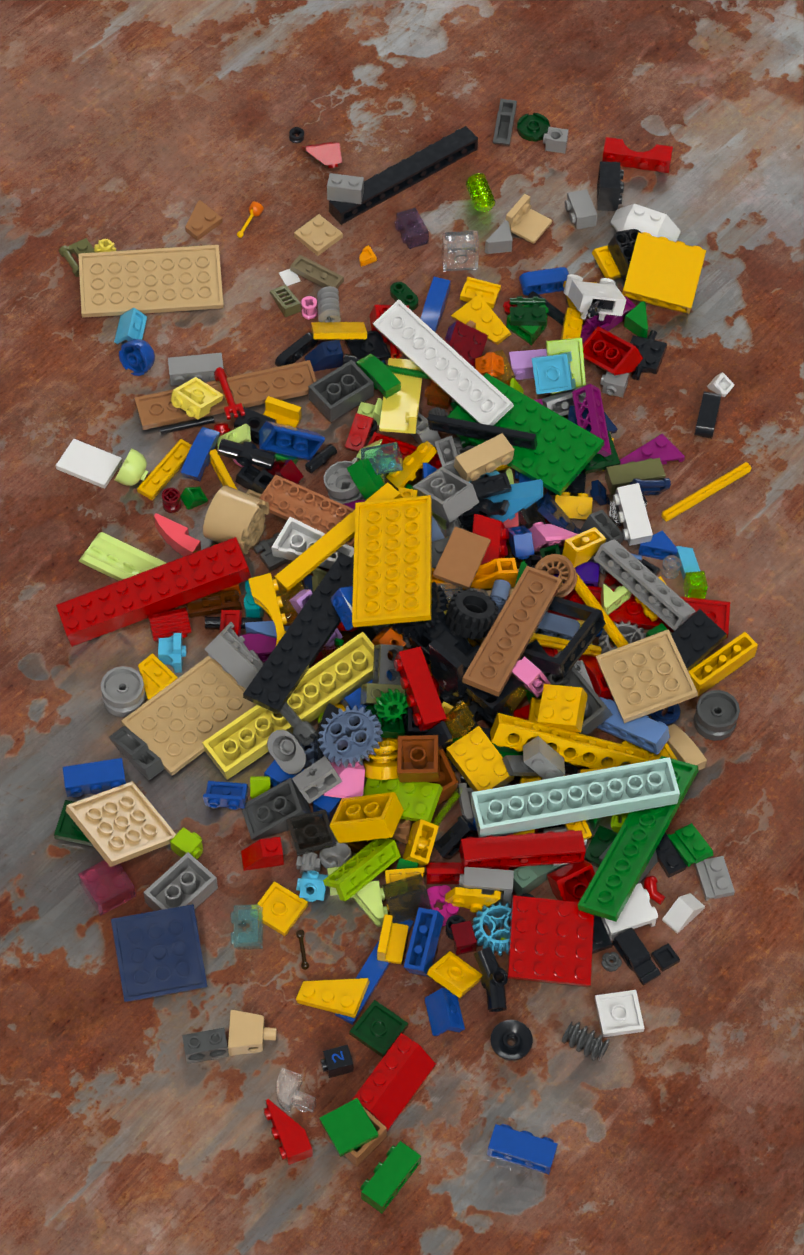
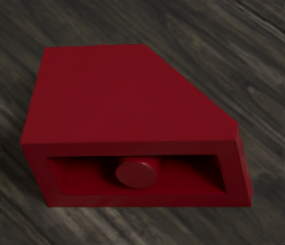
M291 459L274 461L271 470L264 468L273 476L278 475L298 485L299 481L304 477Z

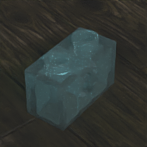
M258 904L234 905V911H231V923L234 924V932H231V944H234V947L238 950L263 949V908ZM246 923H247V924L250 925V927H249V928H246V931H245V930H243V927H245V926H246Z

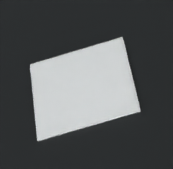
M290 269L279 272L286 286L300 282L298 275L290 271Z

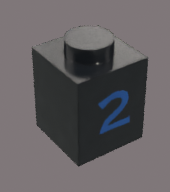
M348 1044L323 1051V1059H320L323 1072L327 1071L329 1078L353 1072V1061Z

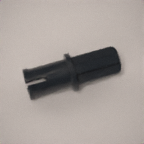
M329 444L321 452H317L315 457L305 464L306 470L313 473L321 465H325L327 460L337 454L336 448Z

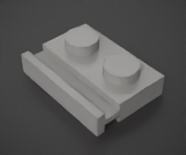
M723 856L705 859L694 864L705 901L711 898L717 899L734 895L735 890Z

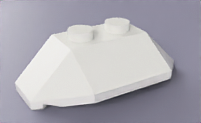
M635 203L617 209L610 222L617 232L637 229L641 233L647 232L654 237H665L673 242H676L681 234L680 229L667 214Z

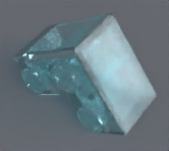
M397 442L361 449V460L369 458L376 475L380 474L384 483L385 473L403 470L402 454Z

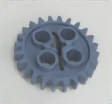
M355 705L353 710H350L349 706H346V711L344 712L339 708V714L336 715L332 712L333 718H326L327 725L321 724L324 731L319 732L321 737L318 739L321 745L319 747L330 763L335 761L338 767L341 763L345 768H347L349 763H351L352 767H355L356 762L363 765L362 759L365 758L369 761V754L376 755L374 748L380 749L377 742L383 741L380 736L383 734L380 728L382 726L376 715H373L371 710L366 712L364 707L359 710Z

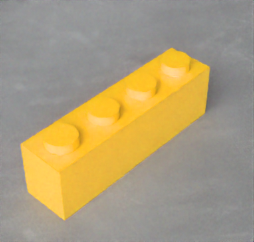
M746 632L688 671L698 692L697 697L755 657L758 644Z

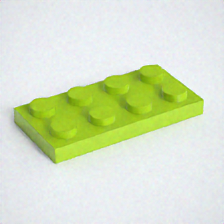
M368 778L363 790V796L395 792L404 809L400 819L410 821L422 819L431 823L443 787L440 784L429 782H399L398 778L390 780Z

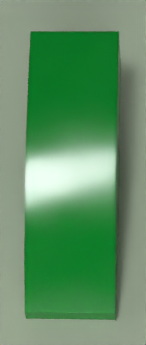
M369 354L356 362V365L374 382V388L379 389L385 398L401 390V382L374 355Z
M369 458L359 460L347 467L351 478L366 500L385 485L381 475H376Z

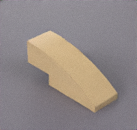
M675 724L668 726L670 738L667 744L677 760L697 765L698 770L705 768L707 759L688 735Z

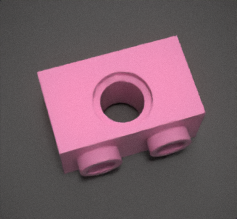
M525 656L522 660L517 661L516 666L512 670L514 676L523 682V686L537 698L542 694L544 684H551L543 672Z

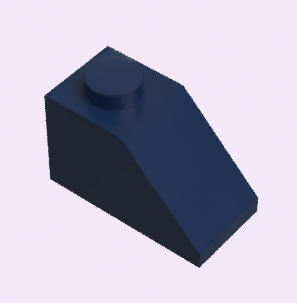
M339 339L321 342L304 357L305 361L310 360L314 372L337 368L343 365V351Z

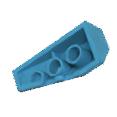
M541 479L510 484L512 487L511 492L484 498L491 500L493 503L508 500L510 504L505 515H493L490 518L502 521V523L507 519L512 520L515 517V513L522 508L527 509L542 498L543 481Z

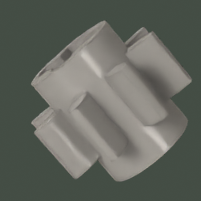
M303 852L302 857L297 856L296 869H300V874L302 875L303 872L310 870L320 872L321 859L317 858L318 855L314 852Z

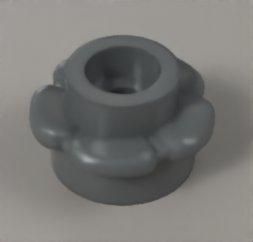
M615 952L605 953L602 956L603 961L601 964L609 972L616 971L622 964L621 958Z

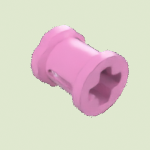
M312 296L304 297L301 301L303 307L302 315L305 319H314L317 316V300Z

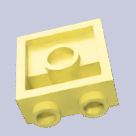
M197 377L173 389L171 402L175 408L183 409L189 417L196 419L209 414L211 407L223 399V394Z

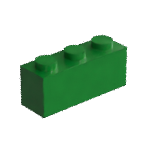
M401 1141L397 1146L393 1145L386 1154L387 1159L383 1163H378L373 1171L375 1173L370 1180L366 1179L360 1188L362 1190L361 1199L381 1214H383L421 1163V1155Z

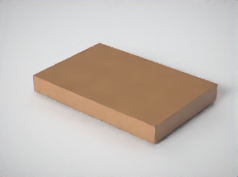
M454 527L433 573V577L464 589H470L491 539Z

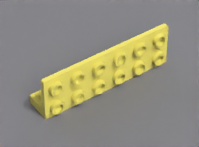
M389 358L388 360L389 366L422 371L410 359ZM393 373L401 382V390L388 398L383 396L379 431L416 434L422 377L418 378Z

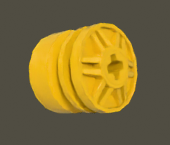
M382 738L383 741L377 742L380 749L374 748L376 755L369 754L370 760L364 761L365 777L377 780L397 779L398 738Z

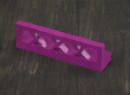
M590 383L572 391L577 424L583 429H586L588 424L591 425L590 433L604 440V446L598 453L607 457L611 455V448L601 392L599 388ZM582 393H586V397L583 403H581L579 401V395ZM586 407L589 413L586 419H583L582 413Z

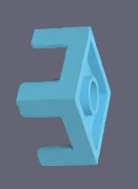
M571 352L532 358L537 394L576 388L575 379H572L570 362L572 361Z

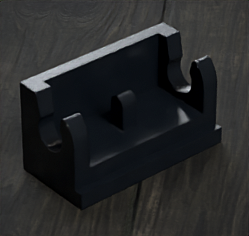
M465 815L459 816L457 818L458 821L439 840L434 842L435 849L443 858L451 859L459 851L461 839L473 837L478 832Z

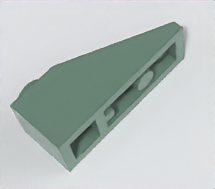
M553 864L518 867L514 870L513 890L518 896L525 893L529 894L548 879L547 874L566 865L553 866Z

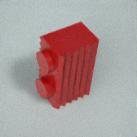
M186 608L148 615L152 638L158 643L159 638H168L174 633H181L182 638L192 633Z

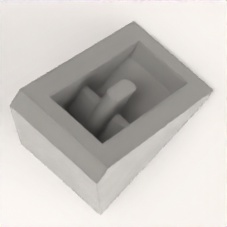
M507 220L485 241V253L512 252L513 240Z

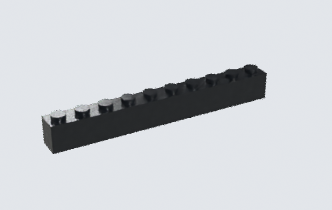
M467 126L456 130L454 133L443 137L434 144H430L423 150L417 151L412 156L401 160L399 163L364 181V193L361 204L329 200V213L341 225L476 151L478 149V137Z

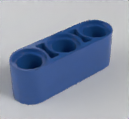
M565 267L523 273L519 277L523 294L528 296L532 291L537 294L564 291L563 284L567 280L569 271Z

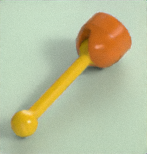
M253 201L248 209L250 216L241 231L237 232L239 238L244 236L243 232L253 216H259L264 210L260 203Z

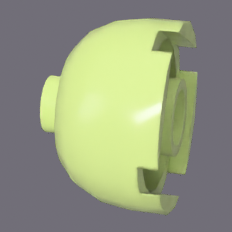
M131 448L114 480L126 486H133L139 480L144 481L148 473L145 470L147 466L145 457L137 450Z

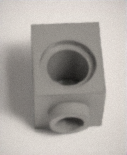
M549 127L548 133H544L543 143L546 144L545 151L565 153L569 130Z

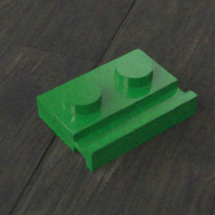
M692 823L676 830L672 835H667L687 867L713 856L712 848Z

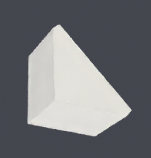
M691 893L680 896L663 917L662 921L678 934L705 909V906Z

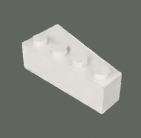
M289 517L271 547L274 557L294 561L323 537L325 533ZM344 544L318 567L330 569L341 553L354 558V548Z

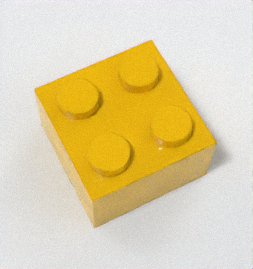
M544 684L537 722L581 733L588 697L587 693L582 687Z

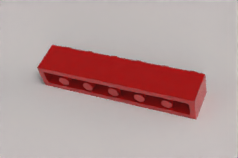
M568 830L566 832L549 831L538 834H508L506 836H487L482 838L468 837L461 839L459 852L464 871L465 867L494 869L583 862L586 849L582 830Z

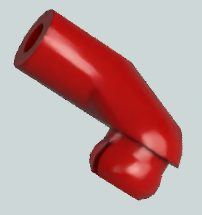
M648 876L644 880V889H647L650 899L661 905L666 897L657 891V878L655 876Z

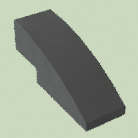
M500 99L493 138L494 144L510 146L517 101Z
M126 726L121 727L109 736V739L117 749L148 780H151L165 769L161 758L148 748L147 743Z

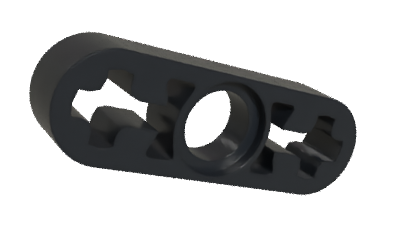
M311 332L306 333L276 358L275 365L279 367L295 363L316 346L318 339H313Z

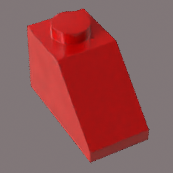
M281 837L260 839L241 851L243 870L284 865Z

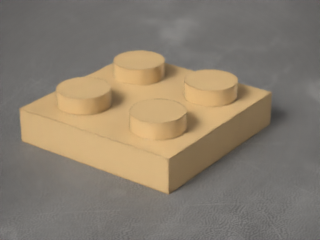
M318 214L296 230L294 237L319 256L342 239L343 233Z

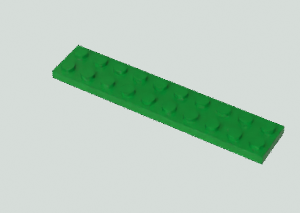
M670 758L680 792L678 803L629 812L578 903V910L617 922L699 771L697 765Z

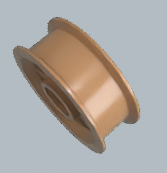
M551 554L543 557L536 564L535 569L550 575L559 574L558 578L562 579V585L555 596L565 597L575 588L577 572L567 557L560 554Z

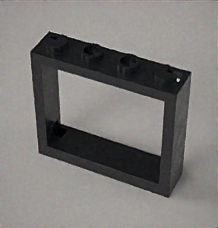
M555 596L548 610L575 617L585 622L557 658L526 648L520 660L525 656L540 670L565 678L606 623L602 610Z

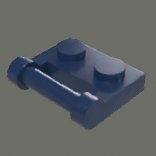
M635 478L629 483L630 485L639 483L642 495H659L671 486L669 478H662V480H641L640 478Z

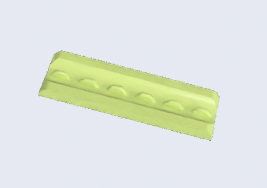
M103 532L98 533L89 548L79 559L80 563L118 581L166 564V562Z

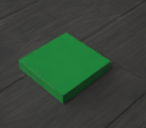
M358 1098L319 1118L340 1157L370 1142L379 1135Z

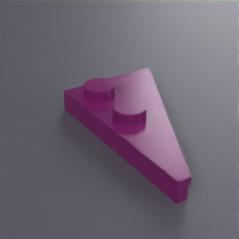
M662 433L620 459V465L633 461H644L649 458H660L662 465L667 464V461L678 460V462H683L685 456Z

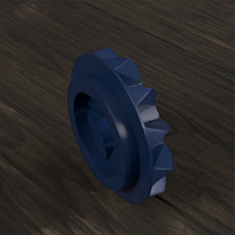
M675 704L667 708L668 711L664 716H662L664 709L649 714L653 720L661 721L668 726L671 723L675 724L680 717L681 710L680 706Z

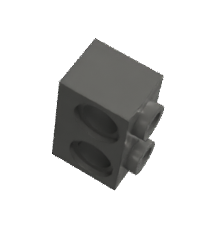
M374 645L372 683L401 685V676L394 667V660L398 652L403 651V646ZM389 651L393 654L392 660L388 659L387 654ZM388 670L392 673L391 680L386 675Z
M224 1028L182 1035L187 1064L229 1057Z

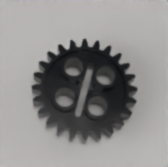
M435 582L432 583L431 620L390 624L393 630L397 631L399 635L403 633L407 637L410 633L414 637L416 633L422 636L423 631L429 633L430 627L436 629L435 623H442L440 617H445L446 615L443 611L448 610L446 606L448 604L447 596L440 585L437 586Z

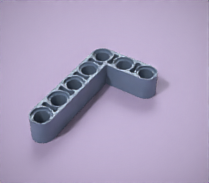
M501 579L494 581L490 594L491 600L495 601L498 607V615L508 599L511 588L509 582ZM547 612L535 633L571 640L579 630L580 623L574 619Z

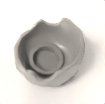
M338 841L332 846L325 844L319 852L320 863L326 869L340 867L351 857V848L345 843H338Z

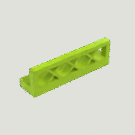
M389 838L374 839L323 880L324 885L336 888L340 900L347 901L401 857L395 840Z

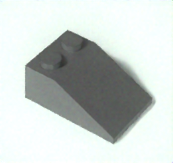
M292 778L248 801L245 804V809H242L252 840L298 828L313 819L307 800L299 791Z

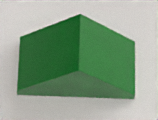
M641 301L625 315L624 322L626 329L636 336L647 338L648 333L645 301Z

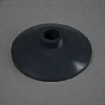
M506 1020L495 1026L491 1033L490 1042L492 1049L499 1057L505 1060H519L525 1057L531 1050L533 1037L529 1028L522 1022ZM512 1040L515 1044L511 1046L507 1042Z

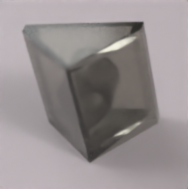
M421 874L382 885L390 915H393V923L416 918L418 907L432 910Z

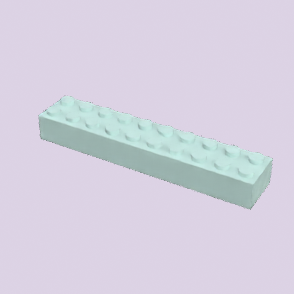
M669 757L472 792L471 805L479 838L673 805L678 803L680 792Z

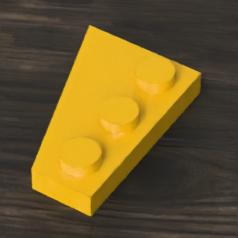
M480 294L451 315L453 319L467 324L470 320L476 323V329L487 334V339L496 345L511 335V332Z
M428 441L420 444L417 450L405 457L403 462L393 468L386 478L398 490L399 487L405 488L404 486L409 480L413 481L417 477L415 474L418 469L423 468V463H428L437 453L436 448Z
M369 978L303 981L296 1001L302 1005L355 1018L370 981Z

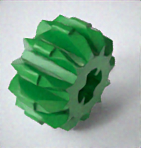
M388 688L387 693L381 691V697H376L377 703L374 704L378 717L383 718L385 722L390 719L392 722H395L396 718L402 720L401 714H407L406 708L408 707L405 694L400 693L397 688L393 692L390 688Z

